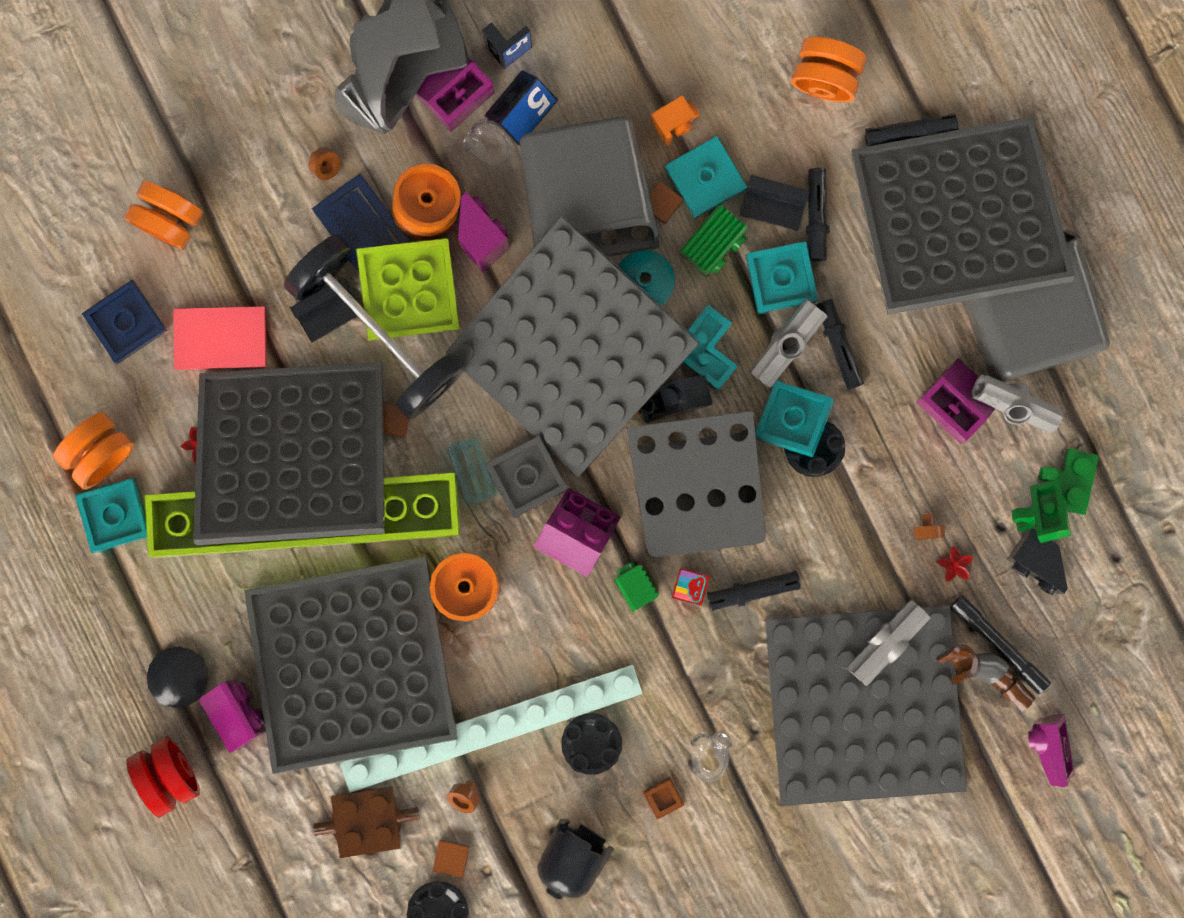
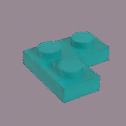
M707 305L688 330L701 343L683 361V364L698 376L705 375L707 383L719 391L738 365L714 348L732 325V322Z

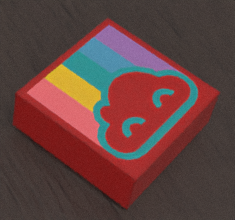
M680 568L672 598L702 606L710 576Z

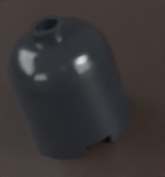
M568 819L559 820L537 866L538 876L547 887L546 892L560 900L563 897L581 898L590 891L614 850L612 846L606 848L604 846L606 839L582 824L578 829L568 826L570 823Z

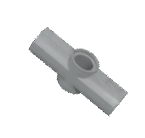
M805 299L784 327L777 329L773 333L771 343L748 371L771 388L791 361L803 354L805 344L828 316ZM793 337V345L789 349L783 350L782 344L784 340Z
M982 374L975 381V385L971 390L973 399L1004 412L1006 421L1011 424L1028 423L1043 431L1053 433L1059 428L1063 418L1062 409L1032 396L1029 387L1021 383L1008 385L993 377Z
M909 600L888 623L885 622L875 631L867 641L869 644L846 668L867 686L888 663L894 662L909 646L908 642L931 618L919 605Z

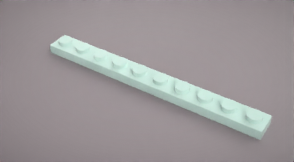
M632 664L457 723L458 740L344 761L340 765L349 793L636 697L643 693Z

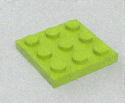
M448 238L356 249L364 310L391 338L459 330ZM366 325L368 341L379 339Z

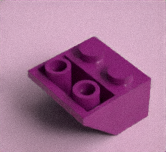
M469 58L468 66L427 76L415 94L450 133L495 94L493 83Z
M465 192L461 195L458 240L466 255L484 272L510 249L507 241L509 239L508 231L497 218L492 221L488 217L489 213L486 211L488 208L478 196L475 195L471 198Z
M957 358L916 403L957 442L962 444L982 426L994 412L995 408L972 398L971 390L979 377Z
M568 488V491L565 492L546 522L534 548L588 577L621 517Z
M236 679L221 683L199 699L229 753L237 751L266 733L263 714L259 709H253L249 702L251 694L243 682L238 683Z

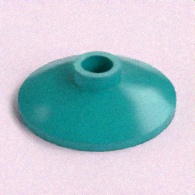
M641 250L629 254L620 262L619 267L661 306L667 302L674 290L675 275L671 264L666 258L653 251ZM648 274L651 277V281L647 284L641 283L639 280L640 275Z

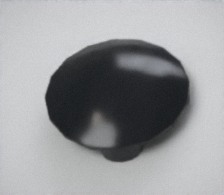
M827 421L813 457L785 448L784 452L788 463L796 472L807 477H821L831 473L840 465L845 456L846 443L842 432L834 424Z
M180 646L167 648L158 653L149 664L147 672L148 689L153 697L162 705L172 708L187 707L197 702L202 697L208 681L207 667L203 657L191 649Z
M597 713L583 714L574 718L565 727L561 738L562 753L566 762L574 771L586 775L600 774L609 770L618 761L622 751V737L617 726L609 718Z
M434 881L425 883L413 893L408 902L406 915L407 918H468L469 910L466 898L457 887L448 882Z

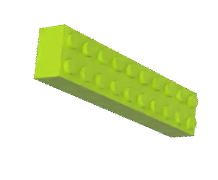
M455 473L384 478L385 533L196 545L193 540L195 491L145 495L148 557L165 558L461 536L457 475Z

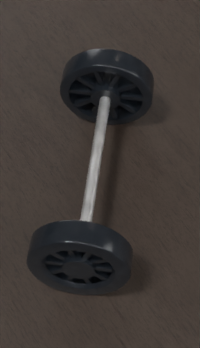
M341 235L330 236L315 246L295 265L285 279L284 288L299 301L316 293L326 284L337 293L417 378L400 396L396 404L397 408L408 419H413L434 404L458 380L464 372L465 366L453 354H447L423 372L334 278L350 259L353 248Z

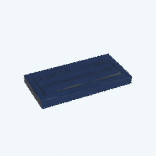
M361 173L311 208L331 236L341 235L353 248L349 261L358 273L356 249L412 243L406 234L395 224L394 218Z

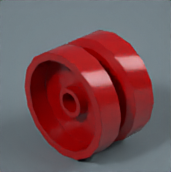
M168 736L151 745V754L142 750L126 759L128 774L138 795L152 814L158 818L175 810L176 800L185 804L200 795V787L191 765L179 746Z

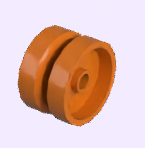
M805 38L798 56L803 63L796 64L791 84L801 92L823 100L840 103L854 101L859 82L855 77L862 75L867 60L864 52L845 42L831 38Z
M423 163L407 169L400 175L394 186L392 215L395 224L404 234L416 240L429 241L441 238L451 230L457 219L461 191L457 180L448 170L435 164Z
M143 180L136 195L140 201L151 208L148 209L139 204H131L123 219L155 238L184 250L191 235L185 228L178 225L177 221L187 226H197L204 212L181 195L165 187H160L152 182Z
M104 412L94 414L78 425L63 439L53 453V458L63 469L69 470L74 468L72 478L85 490L94 487L112 474L134 449V443L125 433H114L116 424Z
M460 553L450 555L438 564L432 573L429 588L432 601L439 612L450 619L465 622L480 619L492 610L498 601L500 584L498 574L489 562L477 555ZM463 581H467L470 584V590L467 593L459 590V584H463Z

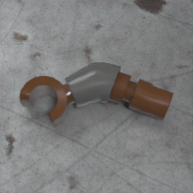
M960 644L936 657V660L940 663L950 660L955 665L957 676L952 678L953 684H958L969 678L983 680L987 685H993L996 689L1001 688V694L1007 701H1012L1022 712L1029 708L1035 700V696L1018 678H1012L1013 673L1009 670V664L994 653L976 654L969 646Z

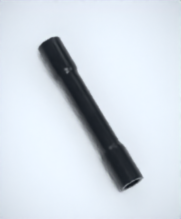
M963 594L950 605V608L969 627L973 628L1037 695H1040L1049 687L1051 681L1035 665L1027 661Z

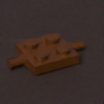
M393 786L332 795L333 815L331 821L314 823L313 828L319 829L314 831L315 836L333 833L337 840L339 857L345 858L401 849L400 830L402 822L420 820V815L416 814L419 812L418 807L400 810L395 801Z

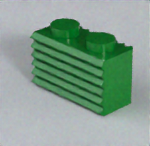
M719 204L680 249L679 254L704 276L708 277L711 272L717 275L728 262L724 257L732 249L737 252L748 239L744 236L748 227Z
M633 561L618 569L616 572L619 577L614 579L632 612L658 598L659 593L655 592V588L651 587L652 582H649V577L645 576L646 571L642 570L643 566H635Z

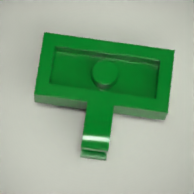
M1068 448L1065 452L1062 470L1046 466L1044 468L1040 467L1038 480L1048 482L1060 479L1064 488L1067 512L1086 515L1099 455Z
M1060 479L1030 486L1033 506L1017 508L1011 511L1013 522L1016 523L1018 531L1029 530L1036 524L1037 537L1040 543L1071 536L1064 488Z

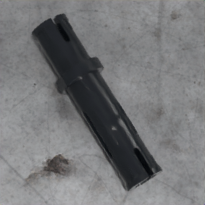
M952 113L931 118L921 116V119L916 121L865 128V140L868 147L958 130V120L956 114Z
M811 168L808 171V190L810 191L808 196L809 225L806 226V234H809L810 261H825L827 259V234L830 233V226L827 225L826 169ZM817 189H818V211H817Z
M833 299L816 304V307L828 316L822 323L825 329L823 335L824 338L828 337L847 390L864 385L845 333L847 327L845 323L842 324Z
M795 570L790 573L742 585L737 582L733 583V587L707 592L710 610L712 612L735 605L741 607L753 600L800 590L801 584L798 582V573Z

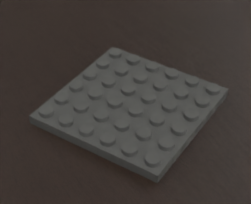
M1032 116L851 150L887 315L1074 281L1075 273Z
M562 216L445 354H453L465 366L464 371L534 437L540 436L545 447L579 477L701 342L565 216Z
M382 362L199 373L193 535L196 545L385 533Z
M426 556L244 590L272 774L458 740L436 607L432 601L429 588L431 578Z
M950 606L923 607L922 609L931 619L908 642L909 646L894 662L888 663L867 686L858 680L846 667L869 644L867 641L875 631L885 622L888 623L900 609L764 620L781 806L967 792L957 684H953L952 678L956 676L955 665L950 660L945 663H940L936 660L939 654L953 648Z

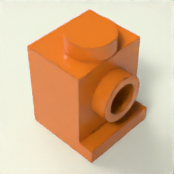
M683 95L652 113L651 123L665 145L668 146L672 143L673 135L676 134L677 137H680L693 128L691 124L694 123V119L700 115L691 100L686 102Z

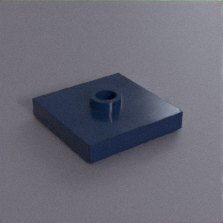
M134 280L129 281L82 313L117 365L168 331Z

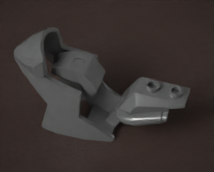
M384 0L376 16L364 15L361 21L354 25V32L350 37L351 58L357 67L355 75L351 74L335 89V106L342 115L358 126L385 134L394 128L427 76L468 66L466 44L450 1Z

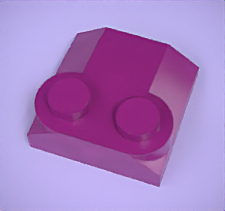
M1065 714L1039 718L1034 723L1032 730L1028 731L1031 750L1036 749L1037 754L1040 756L1050 785L1067 787L1075 772Z

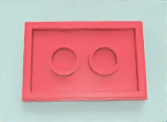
M265 306L174 309L175 370L267 368Z

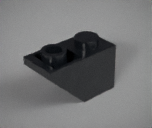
M705 375L681 378L662 385L641 408L645 423L690 413L713 405Z
M1036 529L1026 530L1007 558L1008 561L1013 563L1011 568L1025 578L1029 575L1039 581L1037 586L1049 595L1053 596L1054 593L1065 594L1068 587L1059 545L1052 540L1040 543Z

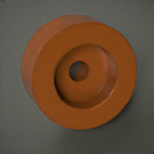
M323 147L311 154L308 166L310 172L321 180H329L338 173L341 160L331 149Z
M922 514L923 526L913 528L914 540L945 538V526L935 525L934 514Z
M467 780L465 784H454L447 795L449 804L463 813L474 812L480 802V797L475 791L477 784L471 780Z

